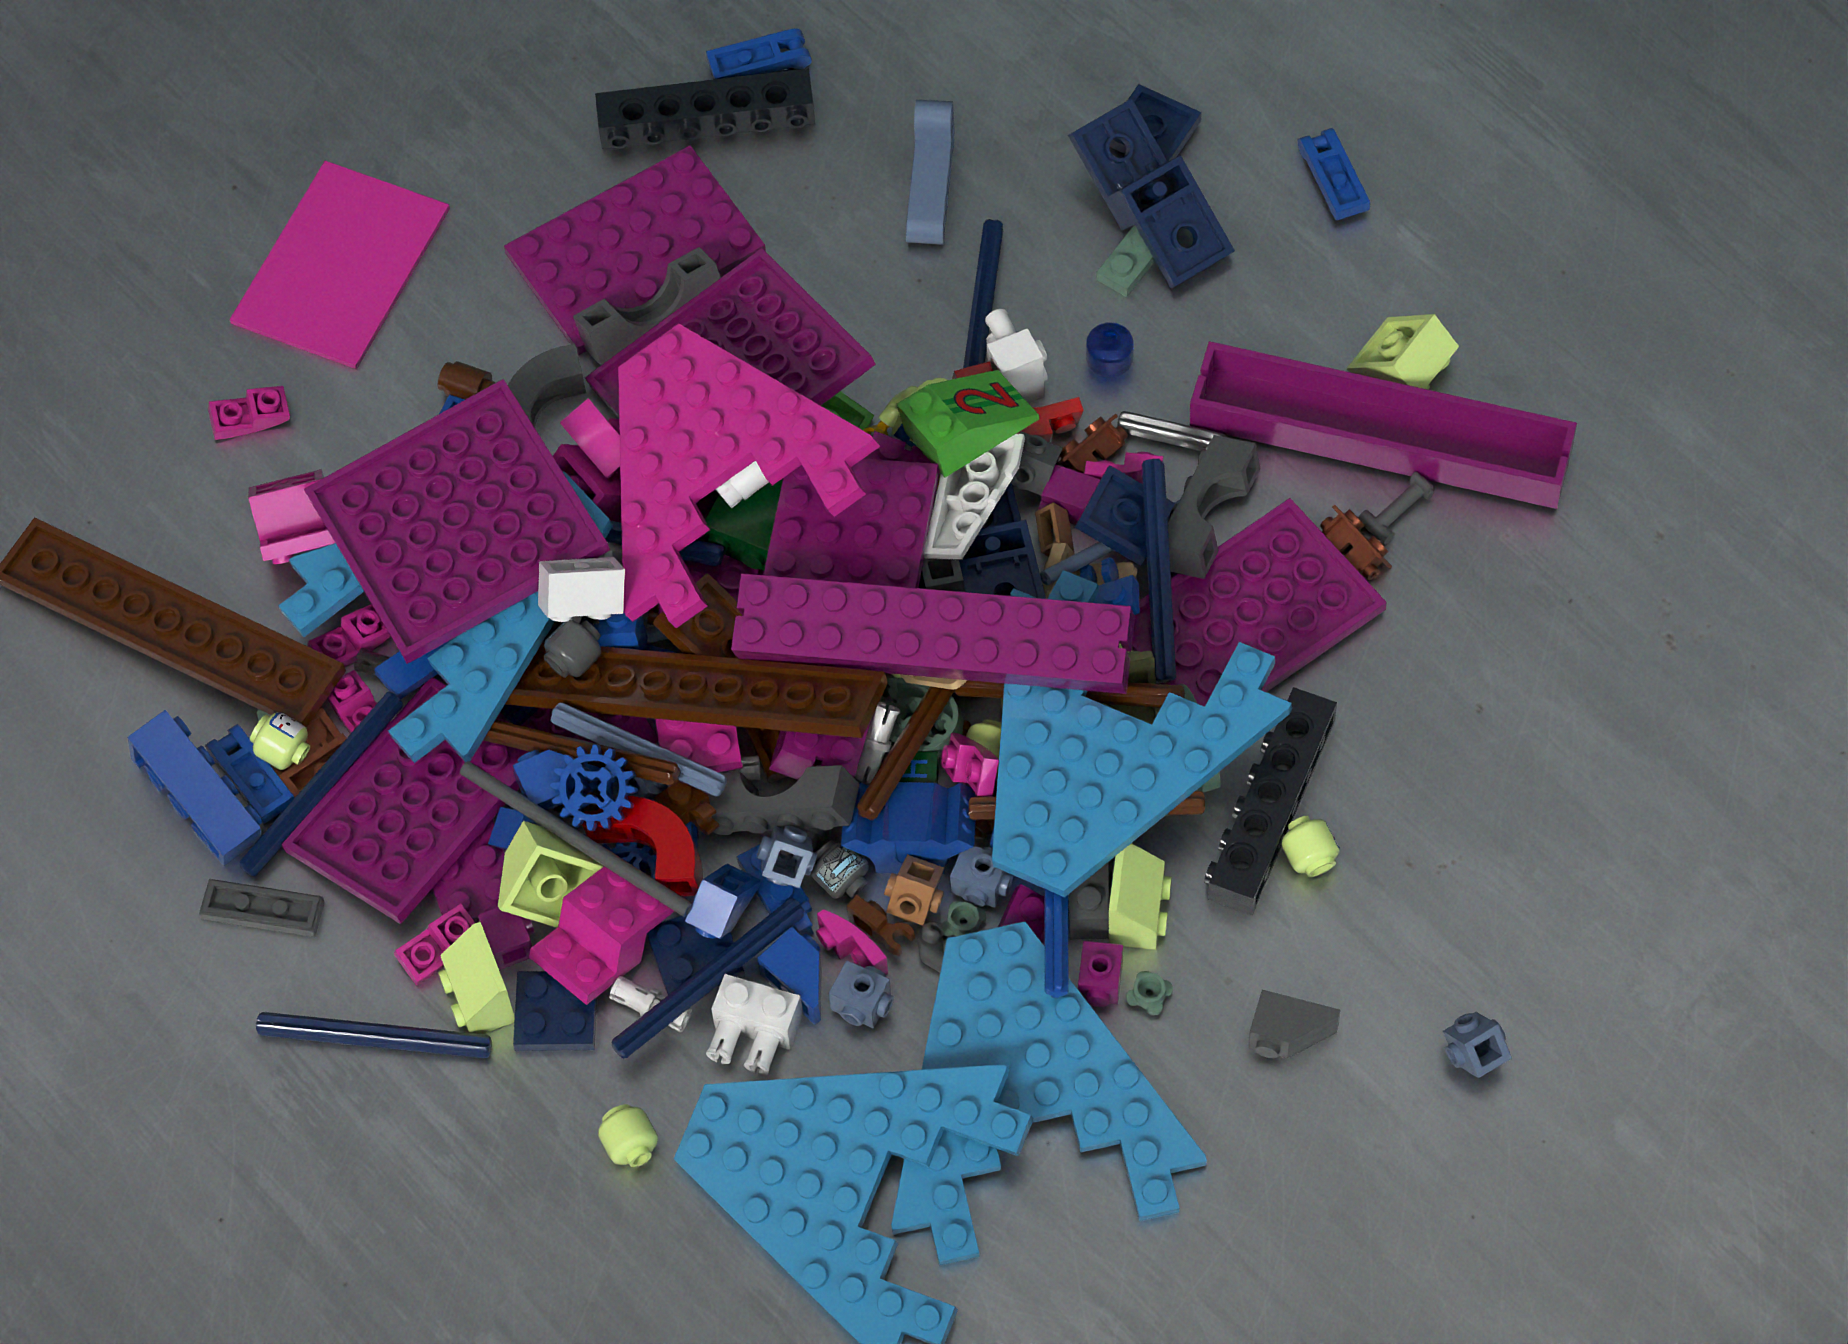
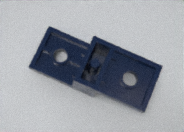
M1132 98L1068 135L1121 230L1133 225L1136 226L1170 288L1179 285L1235 251L1182 156L1180 155L1170 161L1166 160ZM1112 139H1119L1125 144L1126 154L1123 158H1117L1110 152L1109 148ZM1180 228L1188 229L1193 235V243L1189 248L1182 247L1177 241V232Z
M1010 483L989 516L992 523L988 527L981 528L963 559H959L964 580V590L968 593L996 595L1001 590L1012 591L1014 588L1033 597L1046 599L1027 521H1021L1013 485Z

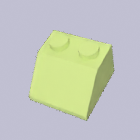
M1435 314L1387 317L1346 369L1351 373L1429 390L1431 381L1449 365L1450 357L1458 349L1459 345Z
M523 821L505 852L498 907L501 911L557 928L563 897L604 866L544 827Z
M1132 843L1115 856L1109 904V943L1121 944L1124 947L1156 950L1158 936L1166 935L1168 912H1161L1162 900H1170L1172 877L1165 876V861Z
M481 922L475 923L440 955L445 969L439 971L438 974L445 993L454 992L457 1003L451 1005V1009L458 1027L466 1025L469 1033L486 1034L514 1023L515 1016L506 986Z

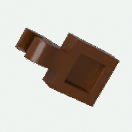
M677 780L676 784L669 786L654 797V801L673 811L685 825L688 822H692L705 835H709L720 827L719 823L712 818L716 814V810L710 805L709 796L695 787Z
M856 895L848 903V921L858 927L878 945L882 942L891 954L895 956L902 954L901 946L894 941L896 937L905 936L912 942L915 939V932L907 923H888L887 913L875 901L869 900L866 902Z

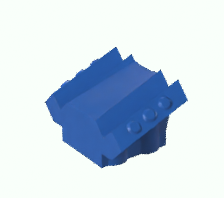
M860 782L850 826H842L841 846L869 857L875 865L876 873L898 874L908 854L944 867L943 874H945V866L948 864L950 857L974 847L976 820L970 819L969 799L976 797V794L971 787L962 783L946 788L935 782H898L878 817L874 820H869L858 814L857 804L868 788V785Z

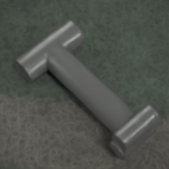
M1414 472L1409 479L1410 487L1377 517L1368 510H1364L1358 517L1365 525L1364 527L1384 545L1390 543L1395 536V533L1388 526L1421 496L1429 500L1435 492L1433 485L1418 472Z

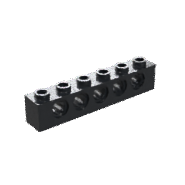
M809 68L595 93L602 149H621L626 146L642 144L656 145L667 141H690L702 137L730 136L736 133L753 131L765 132L770 129L787 127L800 128L805 125L815 124Z
M1295 687L1292 688L1289 698L1286 700L1292 703V711L1277 724L1274 732L1269 731L1266 733L1260 750L1264 756L1260 765L1253 763L1246 782V785L1250 786L1246 797L1239 796L1232 815L1233 818H1236L1232 830L1228 828L1224 830L1218 850L1222 851L1218 863L1211 861L1204 878V883L1209 885L1208 900L1253 916L1281 850L1282 839L1289 831L1287 826L1295 817L1336 719L1337 702ZM1299 731L1304 733L1305 736L1296 738L1289 735V733ZM1284 763L1290 765L1291 768L1280 770L1275 765ZM1264 796H1273L1278 800L1272 803H1268L1261 800V798ZM1257 828L1264 833L1255 836L1249 834L1247 830ZM1237 861H1244L1250 866L1240 869L1232 864Z

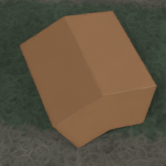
M1051 503L1036 511L1035 517L1041 553L1049 557L1053 543H1067L1074 552L1068 510L1055 503ZM1052 528H1054V534H1055V540H1056V541H1054V542H1053L1052 532H1051V529H1052Z

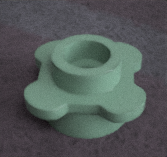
M952 902L949 905L948 919L941 924L943 934L950 937L952 935L960 936L977 932L980 924L986 921L985 911L982 908H976L968 902ZM965 919L967 924L962 925L960 921Z
M1141 971L1136 976L1134 988L1127 992L1126 1000L1131 1006L1139 1005L1147 1009L1150 1015H1158L1163 1010L1162 1003L1165 998L1172 994L1173 986L1171 982L1163 980L1155 973ZM1146 991H1153V995H1146Z

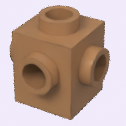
M907 854L899 873H891L884 892V895L890 897L886 913L895 915L903 921L914 922L923 926L929 912L937 913L941 904L944 891L939 890L938 886L944 867Z

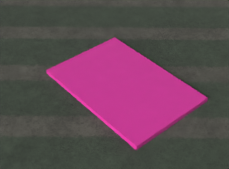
M324 161L229 319L230 323L357 369L450 210L449 204Z

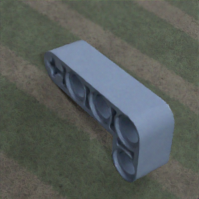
M916 99L914 115L915 147L906 223V242L944 244L955 134L953 101Z

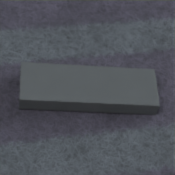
M209 879L199 915L201 920L315 937L325 902L323 896Z

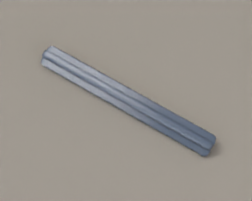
M558 703L552 711L551 722L554 725L594 743L676 762L680 768L679 781L710 795L720 796L726 787L727 777L724 774L572 706Z

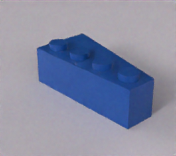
M164 710L127 737L131 760L138 768L144 766L151 783L159 792L164 788L169 790L170 793L167 794V797L173 808L184 819L191 817L194 821L191 824L194 832L225 866L260 839L261 827L259 825L263 822L251 805L248 804L244 807L235 797L239 792L233 782L226 775L220 778L214 771L212 766L215 762L208 751L202 745L196 748L188 737L191 735V732L179 716L173 719Z

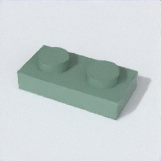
M1135 225L1096 272L1097 281L1125 297L1131 293L1155 263Z

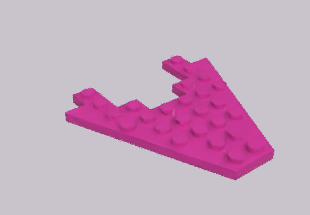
M677 324L618 367L622 567L625 569L623 611L632 622L657 604H660L668 621L675 628H678L707 607L679 551L710 530L696 503L754 461L757 462L763 475L772 485L802 465L827 510L834 517L866 495L851 467L880 447L872 435L683 325Z

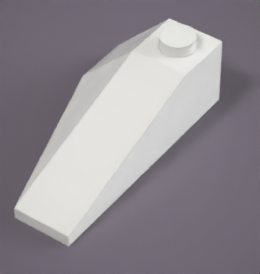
M1024 434L1013 435L945 478L941 474L926 539L924 558L963 559L1019 469L1025 442Z

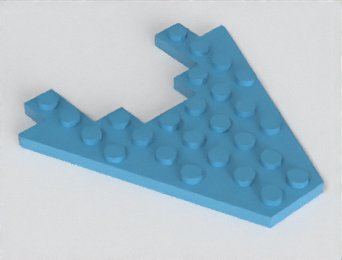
M563 471L603 537L606 538L612 528L610 519ZM334 543L289 559L291 566L307 584L278 606L283 615L305 637L364 591ZM538 591L458 635L428 657L430 665L448 685L388 730L392 739L414 763L444 740L450 744L465 762L472 759L555 622L547 618L538 606Z
M1063 570L1048 599L1093 603L1099 592V587L1097 583ZM1014 588L1011 592V596L1036 598ZM1239 642L1205 707L1169 692L1152 725L1085 697L1088 692L1086 690L1004 683L992 851L993 867L1066 897L1291 713V702L1262 691L1275 665V656Z
M1020 922L947 938L922 1070L999 1064L1008 1066L1010 1072L997 1103L1032 1115L1034 1118L1032 1123L1071 1115L1080 1153L1120 1144L1139 1221L1179 1213L1180 1208L1171 1173L1206 1166V1155L1072 981L1069 979V992L1065 996L1052 998L1051 995L1045 993V946L1028 924ZM944 1130L929 1168L904 1159L891 1224L893 1235L931 1227L939 1266L979 1257V1249L962 1179L1000 1171L1001 1164L997 1149Z
M1002 1064L705 1084L674 1160L860 1344H901L905 1334L930 1344H945L958 1309L953 1305L885 1281L884 1278L898 1243L894 1239L866 1230L862 1226L891 1154L929 1168L942 1133L946 1130L1019 1157L1034 1118L1030 1114L997 1103L1010 1072L1008 1066Z

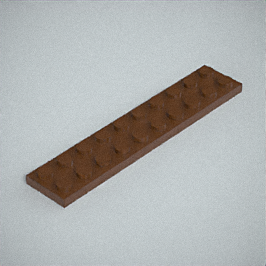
M35 517L0 563L1 586L270 715L277 712L284 713L306 728L346 672L344 664Z
M543 641L505 704L554 709L558 703H565L583 712L863 738L888 682L885 671L600 646V658L580 677L568 675L564 678L555 672L545 661L544 655L547 652L544 648L545 641Z

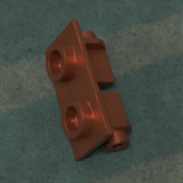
M1114 414L1107 421L1101 416L1084 430L1088 437L1079 444L1073 439L1063 447L1060 455L1061 459L1057 465L1060 466L1062 464L1065 468L1084 474L1086 461L1098 462L1092 452L1096 451L1103 460H1106L1115 451L1125 445L1124 440L1128 435L1122 427L1117 426L1115 428L1111 423L1118 415Z
M1334 504L1332 508L1338 515L1334 519L1327 517L1320 524V528L1323 530L1322 533L1341 553L1350 544L1354 547L1344 557L1367 580L1373 579L1379 573L1377 567L1382 562L1390 569L1392 565L1384 558L1389 551L1374 535L1369 539L1364 536L1360 530L1365 525L1350 509L1343 513Z

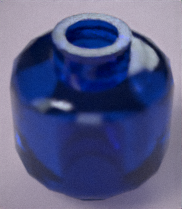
M1111 322L1094 327L1086 339V360L1089 368L1097 375L1110 378L1120 376L1129 370L1134 358V340L1131 332L1125 326Z

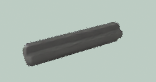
M1122 411L1117 422V426L1122 427L1129 435L1198 451L1207 449L1213 435L1227 437L1224 433L1128 411Z

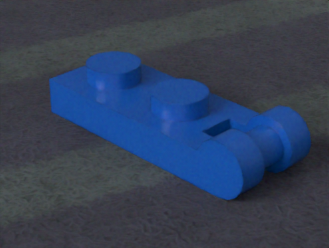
M797 28L706 51L713 79L773 73L788 68L799 70L808 67L812 62L808 49L803 47L805 44L803 33ZM786 48L789 51L781 52L780 49Z
M1333 128L1321 131L1320 136L1311 138L1308 135L1297 140L1300 154L1303 159H1306L1335 221L1370 210V200ZM1326 149V151L1318 153V151Z
M236 724L227 730L228 735L218 741L216 739L211 740L205 744V747L213 760L221 767L246 802L254 808L263 824L282 813L294 800V796L270 764L254 754L253 743L243 729ZM236 747L240 749L230 756L227 754Z

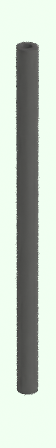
M470 761L465 762L460 770L462 776L681 916L686 917L693 907L691 902Z

